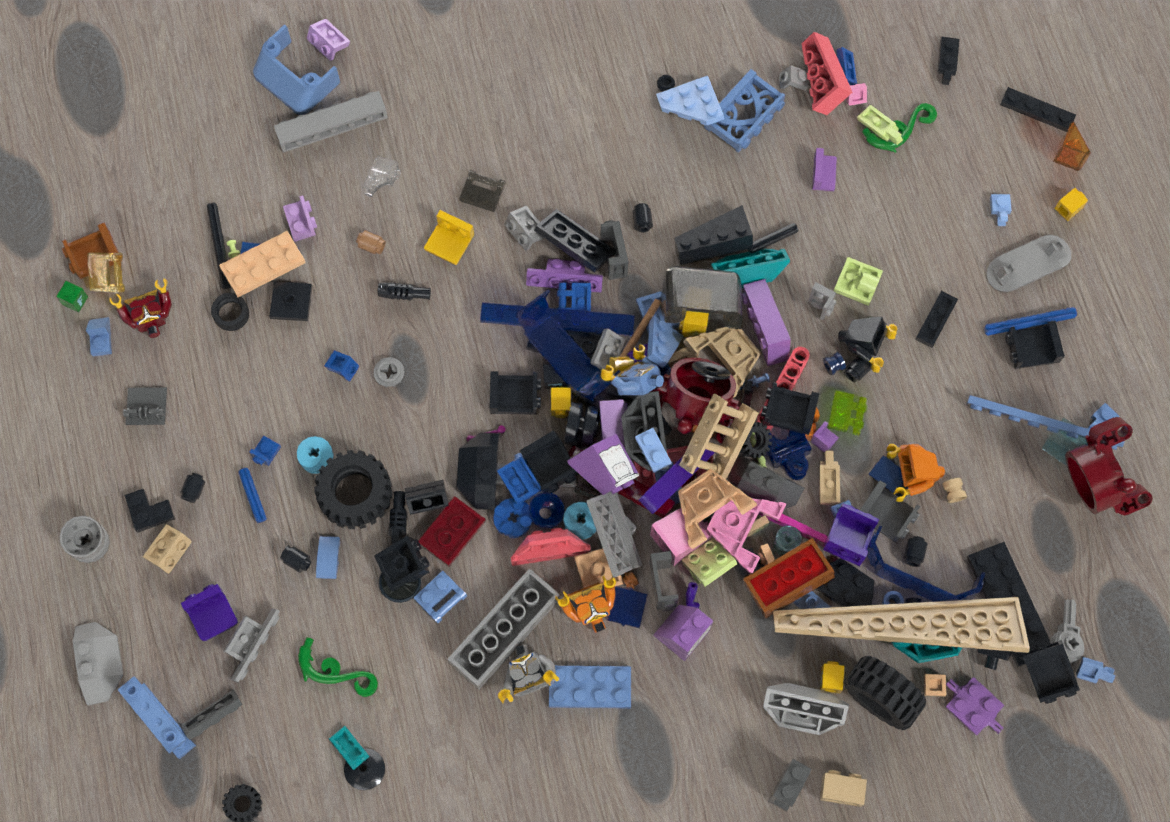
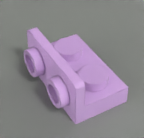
M327 19L321 20L309 27L307 40L330 61L334 59L337 51L349 46L350 40Z
M300 196L301 201L283 206L294 242L316 235L314 228H317L314 217L310 218L309 215L312 209L309 200L305 201L303 196Z

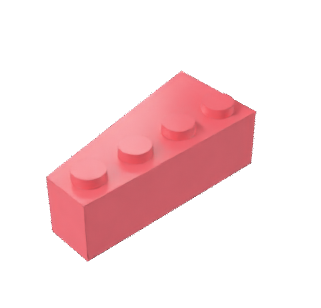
M813 32L801 43L805 65L808 66V73L806 74L811 84L809 91L814 102L812 109L828 115L853 92L829 38Z

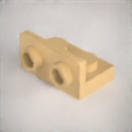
M166 524L143 558L169 574L192 541L180 531Z

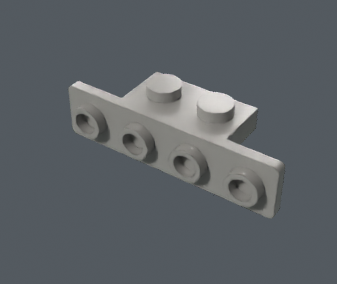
M271 609L262 625L244 616L223 651L240 661L230 680L238 683L239 680L245 678L248 672L246 668L250 662L256 659L259 646L263 645L268 639V631L271 626L274 627L278 622L279 610Z

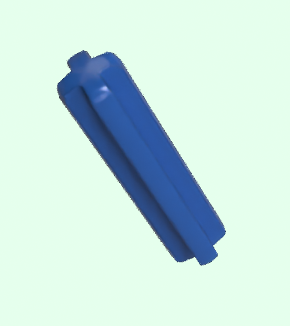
M248 468L240 469L238 473L257 523H262L267 518Z

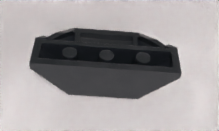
M479 433L459 448L456 487L477 510H495L499 433Z

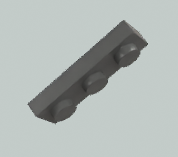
M233 689L181 724L187 738L191 740L201 735L210 726L217 724L229 713L235 712L243 704Z

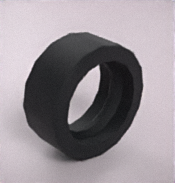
M224 293L214 300L211 307V315L217 326L221 329L235 331L247 323L249 308L241 296L237 297L235 293ZM232 302L239 304L241 315L237 319L227 322L220 318L219 311L223 305Z

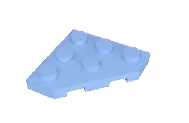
M708 75L656 94L662 112L668 114L672 112L677 114L678 117L687 120L694 119L704 125L724 120L723 112Z

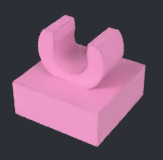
M866 84L851 85L850 88L853 93L847 97L848 105L867 103Z

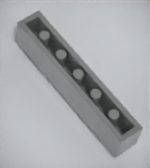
M377 91L369 92L359 98H351L340 104H333L325 109L315 110L307 115H299L289 121H281L274 125L284 153L386 119L388 116L380 92Z

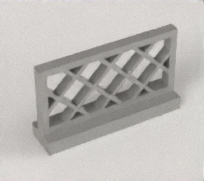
M609 492L605 495H599L586 500L613 578L642 566L617 493L612 495Z

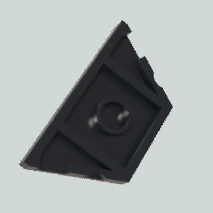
M842 558L830 563L834 570V578L819 586L816 590L841 607L872 605L875 580Z

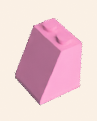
M681 508L652 524L650 536L663 552L671 551V563L673 566L713 537L706 530L709 523H704L702 520L698 525L707 540L692 549L688 545L689 539L685 530V518Z

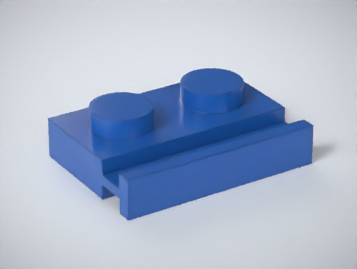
M522 456L497 470L498 475L517 505L542 491L541 486Z

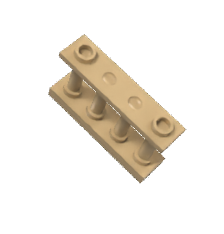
M713 394L679 465L691 474L694 473L696 467L705 470L712 469L727 479L759 413L745 404H741L739 410L728 407L726 400L717 394ZM723 413L735 417L730 428L718 424ZM714 431L726 435L721 446L709 442ZM705 449L717 453L713 463L700 460Z

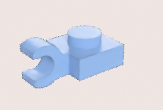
M991 194V214H997L998 226H1006L1008 214L1012 211L1010 194Z

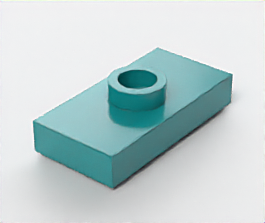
M346 726L329 738L353 770L370 757Z

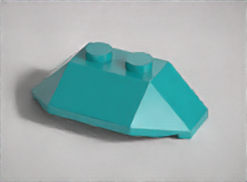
M761 249L753 254L745 252L725 256L712 263L711 267L718 279L738 289L743 288L745 284L763 279L766 280V283L773 282L790 263V258L785 249Z
M892 642L895 648L917 663L958 656L963 648Z

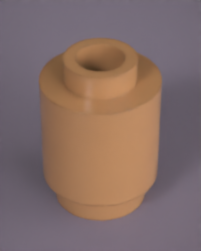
M365 230L363 233H359L356 243H358V248L373 254H381L385 248L386 241L381 236Z

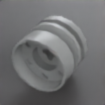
M78 516L70 519L62 527L60 533V543L64 551L79 562H96L108 551L110 544L109 534L102 525L91 517ZM85 539H86V540L90 539L91 542H90V543H84V540H85Z

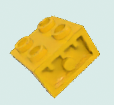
M439 210L436 216L438 224L425 244L424 250L457 265L474 237L473 225Z

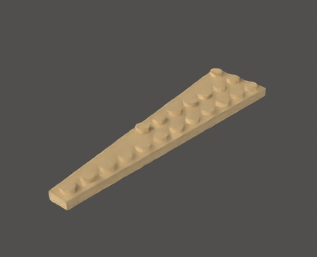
M1018 597L773 611L775 632L1026 653H1029L1030 649Z

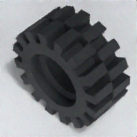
M754 422L739 452L742 453V456L760 458L766 455L765 451L769 452L770 448L768 445H772L769 439H772V435H768L771 431L766 429L767 426L765 424ZM753 432L756 435V444L754 447H752L750 443V437Z
M246 784L235 785L234 788H230L229 792L224 795L225 800H222V804H224L222 808L226 813L225 815L234 822H252L255 817L259 816V811L261 812L262 810L261 804L263 802L261 795L256 789ZM240 796H247L250 800V807L245 812H238L235 809V801Z

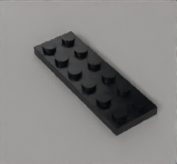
M1005 542L968 555L967 559L985 599L1019 598L1030 647L1029 650L1050 644L1049 636ZM1012 652L1011 656L1017 668L1026 665L1022 652Z

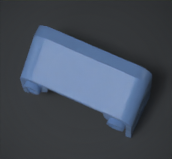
M283 25L263 44L254 66L253 74L260 84L297 115H306L340 83L338 71L333 66L322 78L315 73H307L301 79L298 78L276 59L281 51L292 42L287 26Z

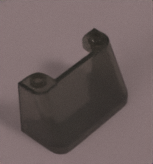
M672 266L666 270L660 296L664 321L666 323L682 322L687 311L723 314V323L727 328L741 330V280L737 273Z

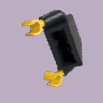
M882 316L856 319L851 322L848 330L839 331L838 340L846 342L851 353H854L867 363H872V371L879 373L880 367L884 365V361L880 357L874 359L873 356H877L885 336L888 339H895L897 326L895 324L887 326Z

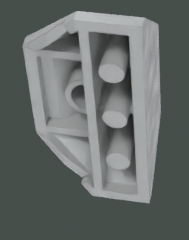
M96 622L75 626L73 648L78 682L86 704L89 706L107 702L123 677L118 637Z
M784 683L767 687L763 708L779 727L821 735L838 726L845 725L849 704L828 691Z

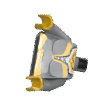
M527 645L516 647L515 650L518 658L509 662L503 690L498 693V698L502 704H504L506 698L509 702L514 700L511 695L512 693L515 696L522 697L546 686H551V684L555 683L554 679L559 681V677L556 675L555 664L545 655H540L536 652L529 653Z

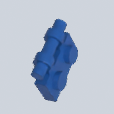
M559 283V290L557 291V297H559L558 319L566 321V314H572V321L591 322V283H572V290H566V283ZM566 297H572V308H566Z

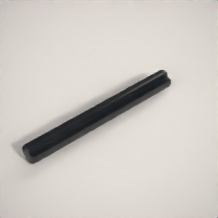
M215 202L208 203L207 211L222 289H229L231 286L219 266L227 261L218 206Z

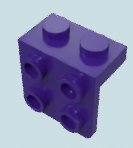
M218 584L208 585L199 594H191L185 598V601L181 602L183 609L188 613L202 641H207L238 624V620L222 588Z

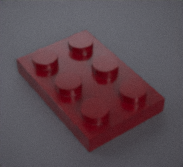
M454 496L449 502V506L444 508L419 539V543L424 549L450 567L483 526L486 519Z

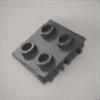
M167 387L128 388L127 409L123 410V416L126 417L125 425H165Z

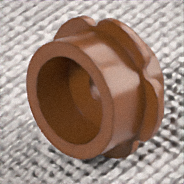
M630 570L624 573L625 576L622 579L626 586L635 589V586L640 583L634 572Z

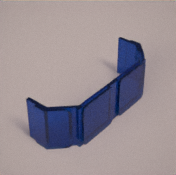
M548 289L519 310L517 314L519 322L524 329L527 339L548 360L567 385L575 393H580L583 397L593 400L608 388L612 381H605L601 378L602 371L591 364L588 356L553 318L546 300L550 292ZM618 370L613 375L616 376L619 373H621L620 370Z
M879 525L873 533L867 548V558L870 565L874 566V573L878 577L902 588L916 591V594L933 602L972 600L981 591L986 574L984 572L974 581L971 590L954 595L884 563L876 544L882 526Z

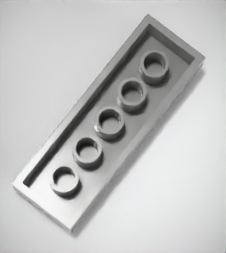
M529 568L448 658L449 664L480 690L515 651V648L524 641L557 604L555 596L560 599V594Z

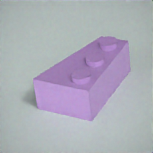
M623 400L598 401L601 440L617 434L625 449L621 416L628 409L627 403H624Z

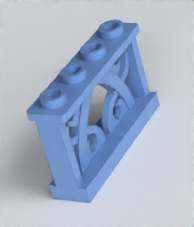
M752 69L719 103L724 120L704 125L706 130L712 131L736 149L738 153L742 148L746 149L749 146L750 139L753 136H758L762 126L765 123L768 124L774 117L773 114L776 111L779 112L785 105V94L780 93L757 76V73ZM753 84H754L755 86H757L759 89H761L762 91L759 92V93H757V91H756V89L754 88ZM747 95L748 100H743L742 96ZM769 95L773 98L774 102L771 105H766L765 102L769 101V99L763 98L760 100V97ZM754 102L755 117L746 120H736L738 113L734 104L748 105ZM729 111L733 112V119H730L731 115L728 116L726 113ZM717 123L727 126V131L717 125ZM732 127L735 128L736 135L739 131H742L744 135L741 138L733 137L731 135Z

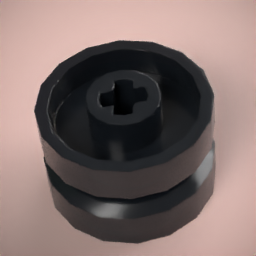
M571 403L564 444L575 446L580 434V444L582 447L588 448L593 445L599 424V407L589 405L584 417L583 405Z

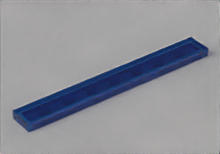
M482 302L480 323L603 333V330L608 328L616 334L633 335L635 315Z

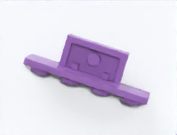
M548 259L546 270L527 269L526 285L559 289V283H566V289L572 290V283H591V292L600 293L602 292L603 276L585 274V266L578 261Z

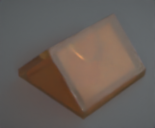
M1075 122L1069 125L1061 139L1053 162L1079 171L1084 166L1091 152Z

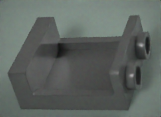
M606 221L604 224H601L600 239L603 242L611 241L613 249L616 250L615 257L608 259L609 280L628 277L629 261L620 222Z

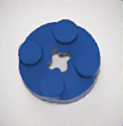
M513 498L506 499L499 503L494 510V525L502 535L509 536V538L522 537L529 531L532 525V510L526 502L517 505ZM514 513V515L519 516L516 518L517 522L508 521L510 514Z

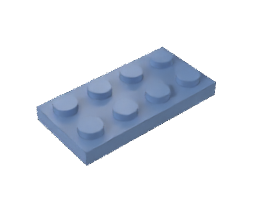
M555 666L559 681L554 679L555 683L549 686V708L631 709V666Z

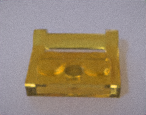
M89 252L87 258L90 291L124 292L125 285L122 279L121 264L123 253ZM109 261L114 262L115 285H111Z

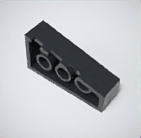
M743 205L674 238L675 251L680 265L745 250L749 247L753 248V234Z

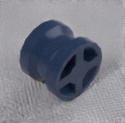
M839 352L833 353L832 357L823 358L825 369L830 375H834L838 370L846 369L844 359Z

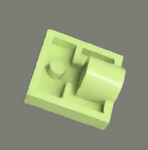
M847 257L834 292L869 306L883 270Z
M711 538L682 559L683 565L690 571L694 580L698 584L702 583L705 587L737 565L735 558L714 538Z

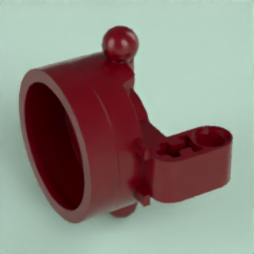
M703 358L682 359L673 365L670 375H664L663 385L650 391H659L661 410L665 402L669 403L676 410V418L680 419L678 430L682 434L690 433L693 430V425H699L713 394H717L726 400L728 407L739 410L740 407L737 406L739 401L733 399L736 391V381L732 374L728 379L715 380L711 383L704 381L703 376L692 369V364L699 361L720 364ZM723 413L719 423L730 428L735 417ZM717 432L716 438L722 444L726 435Z
M1113 417L1093 426L1089 431V436H1085L1087 444L1070 450L1065 454L1072 482L1081 500L1093 514L1113 507L1116 514L1119 513L1125 516L1149 506L1153 500L1152 494L1141 484H1136L1133 479L1124 477L1119 462L1114 456L1111 446L1129 439L1133 433L1132 427L1121 417Z

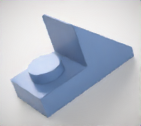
M110 318L89 320L86 332L90 336L91 355L112 354Z

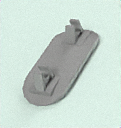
M1042 236L995 258L987 268L988 282L994 289L1000 292L1014 291L1068 265L1071 260V250L1068 244L1058 236Z

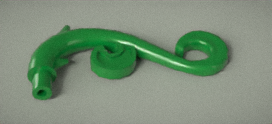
M922 103L912 112L907 126L902 121H893L899 128L901 138L903 139L898 145L891 140H883L875 133H872L868 127L862 133L867 138L866 141L873 147L896 153L895 148L903 145L912 134L918 112L922 110L927 111L929 116H920L919 121L924 124H931L937 118V110L931 104Z
M306 637L304 645L300 647L298 654V663L305 682L308 677L315 682L323 684H336L358 677H366L370 680L369 686L362 688L359 685V681H355V691L362 697L372 696L376 692L378 681L374 674L367 671L340 674V663L332 657L326 658L321 664L323 672L331 669V673L325 675L317 672L310 663V660H314L311 656V646L314 640Z

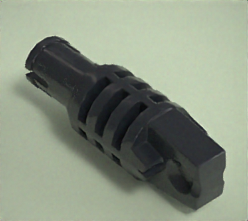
M379 283L377 293L378 297L411 301L413 298L430 300L431 288L414 287V285L406 283Z
M404 491L393 492V508L390 510L389 536H392V545L401 540L403 536H406L408 512L405 509Z

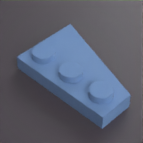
M653 317L649 321L647 358L663 368L669 362L684 336L668 326L664 321Z

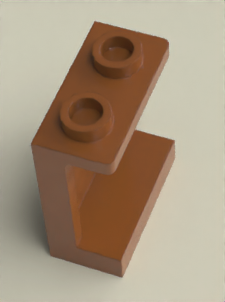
M105 222L97 225L99 228L97 232L71 243H68L66 239L62 241L64 244L62 251L66 259L69 258L71 261L68 264L72 274L76 273L80 279L122 262V258Z

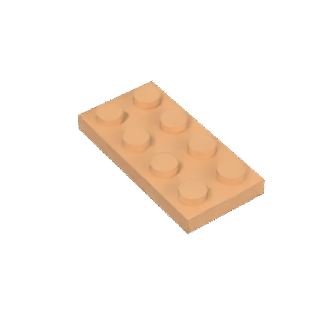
M285 231L219 266L236 296L240 297L306 262L288 231Z

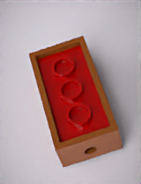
M811 538L745 577L743 580L762 614L767 618L773 614V611L781 610L833 579L834 570L814 539Z

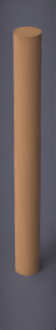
M655 299L620 357H627V354L633 350L648 326L649 321L661 304L659 300Z

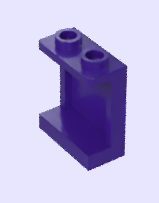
M842 503L835 515L823 550L860 567L867 556V548L879 519L869 513L855 509L851 505Z

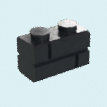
M444 480L405 488V497L410 515L449 506Z

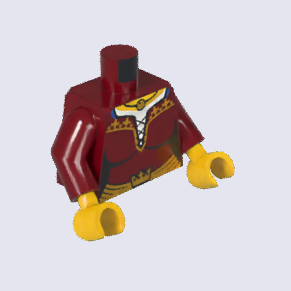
M165 278L163 279V287L159 286L158 280H156V290L123 301L124 304H121V296L119 294H116L119 297L117 303H114L111 297L109 299L112 305H116V311L124 323L133 329L138 328L142 333L147 331L150 338L160 335L158 327L166 324V318L169 316L172 307L169 291L166 290L168 281Z

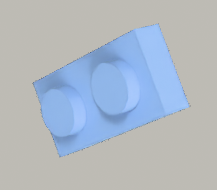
M654 428L635 436L653 473L672 463Z

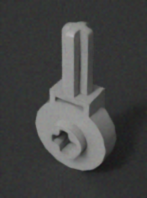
M1072 599L1064 601L1063 624L1058 625V631L1054 633L1050 643L1062 640L1070 663L1079 660L1084 653V642L1080 636V627L1075 626L1076 602Z

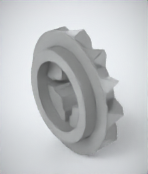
M395 358L381 359L374 367L375 380L379 385H383L386 388L395 387L398 383H401L405 376L402 363ZM391 366L392 372L395 374H391L389 379H387V375L383 372H388Z

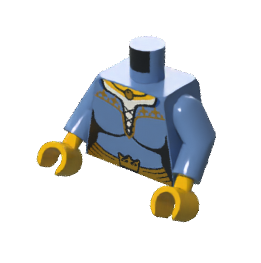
M641 344L638 348L639 351L633 348V357L636 360L642 361H637L616 376L613 375L614 368L612 366L606 365L605 369H602L601 378L605 381L611 380V384L617 388L619 395H645L654 388L663 385L664 379L661 376L660 369L645 356V347Z

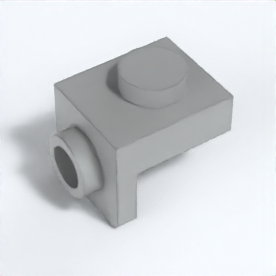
M790 65L780 72V88L785 89L788 86H793L802 90L809 87L806 74L808 71Z

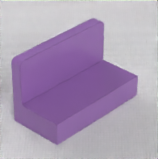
M816 148L814 155L812 190L834 191L837 158L835 156H825L823 148Z

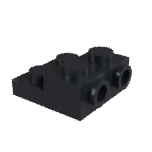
M406 536L374 555L391 591H395L410 581L415 582L430 573L428 570L430 563L425 556L422 557L419 551L422 547L417 539Z

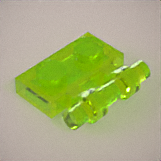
M835 390L827 428L847 432L848 426H852V434L859 436L861 429L864 428L863 417L864 413L867 412V398L859 397V402H853L855 394ZM851 410L857 411L855 419L850 418Z

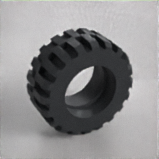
M348 450L345 455H342L340 452L336 454L337 458L334 460L330 457L326 461L328 465L326 467L321 466L319 469L320 476H316V486L314 487L316 500L323 514L327 516L329 521L335 522L337 526L342 528L347 526L348 529L355 530V526H359L362 529L366 528L365 524L367 523L375 524L377 522L376 518H382L385 515L384 510L389 509L390 499L393 494L390 477L380 460L377 461L372 454L367 456L364 451L360 450L358 454H355L353 450ZM350 475H363L372 483V491L369 497L357 505L342 504L338 501L335 494L338 484Z
M872 656L860 658L844 681L847 692L862 707L866 708L881 721L898 730L909 729L926 706L925 696L915 684L892 666Z

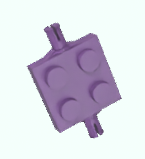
M972 677L966 685L961 687L952 679L948 681L946 686L954 692V695L945 707L973 734L978 735L987 726L993 728L997 734L1003 730L1004 727L995 718L1005 705L976 678Z

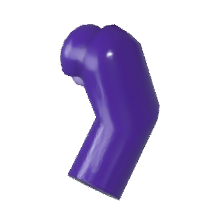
M695 582L688 584L685 594L686 606L699 609L700 604L694 602L698 585Z

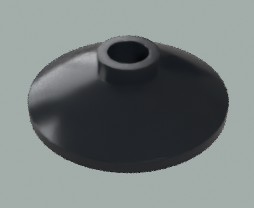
M699 361L692 364V369L703 376V380L713 383L715 380L728 379L731 375L729 370L714 363Z
M364 748L370 757L354 770L345 761L344 775L352 787L358 790H370L382 781L385 775V763L381 755L375 750ZM362 765H367L365 772L360 771Z

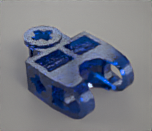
M789 431V437L784 440L772 435V439H769L772 445H768L770 450L766 452L774 469L784 465L791 479L796 481L802 480L809 468V463L805 456L809 455L812 450L805 434Z

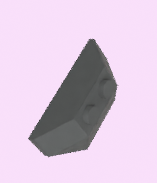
M659 391L637 395L621 416L625 450L630 459L648 471H652L642 453L635 436L654 428L667 453ZM669 465L660 470L669 469Z
M741 453L738 454L728 475L730 483L748 497L778 503L783 502L786 503L784 509L795 506L805 487L758 462L742 456Z

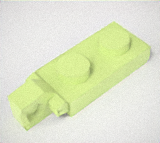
M869 105L857 116L859 122L886 141L890 139L896 145L903 141L896 123L872 105Z

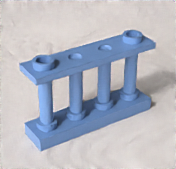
M134 676L118 689L120 694L169 753L173 752L178 759H181L196 746L192 740L187 738L180 725L145 683L141 684Z

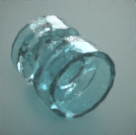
M793 526L781 527L773 541L774 551L779 556H783L798 547L802 541L800 531Z

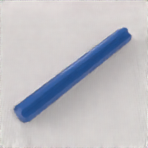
M1075 307L991 323L985 325L984 331L989 336L1008 332L1010 327H1015V330L1047 324L1049 321L1058 322L1073 319L1077 316V311Z

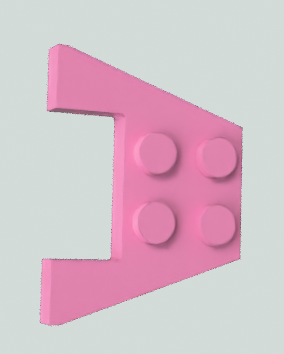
M753 499L757 506L742 515L731 500L715 511L706 530L752 574L760 557L742 548V545L759 512L778 521L786 503Z

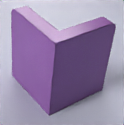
M826 421L811 439V443L824 453L829 451L839 438L827 429L828 423Z

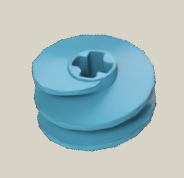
M316 436L303 440L297 449V459L300 465L311 474H319L321 466L326 467L328 465L326 461L330 457L333 460L334 456L328 441Z
M587 502L573 503L566 509L563 519L565 529H568L580 539H587L597 531ZM578 518H581V520L585 518V523H578Z

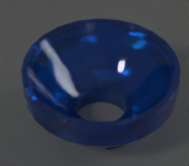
M540 493L530 502L529 516L538 527H555L564 517V504L553 493ZM543 508H547L551 512V516L547 519L540 516V510Z

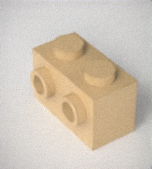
M829 770L828 773L822 775L820 800L862 807L865 802L867 779H861L862 776L858 774H849V777L842 776L839 771Z

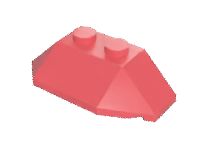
M554 528L551 532L546 533L534 531L525 538L512 555L511 563L512 566L574 557L591 552L589 544L568 529Z

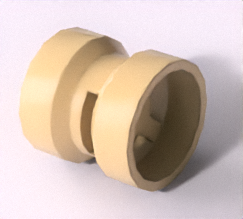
M961 478L950 479L942 483L944 490L948 493L946 496L948 503L959 502L967 498L966 491L961 490L963 485Z

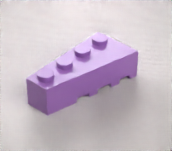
M763 279L743 285L741 299L743 304L747 306L748 317L753 323V328L767 366L788 361L790 355V336L766 280Z

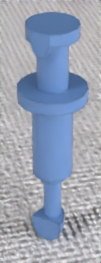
M768 373L758 378L753 375V378L749 379L753 381L752 386L756 385V388L759 387L758 383L770 382ZM744 381L743 385L740 387V390H742V389L744 388V386H745V381Z

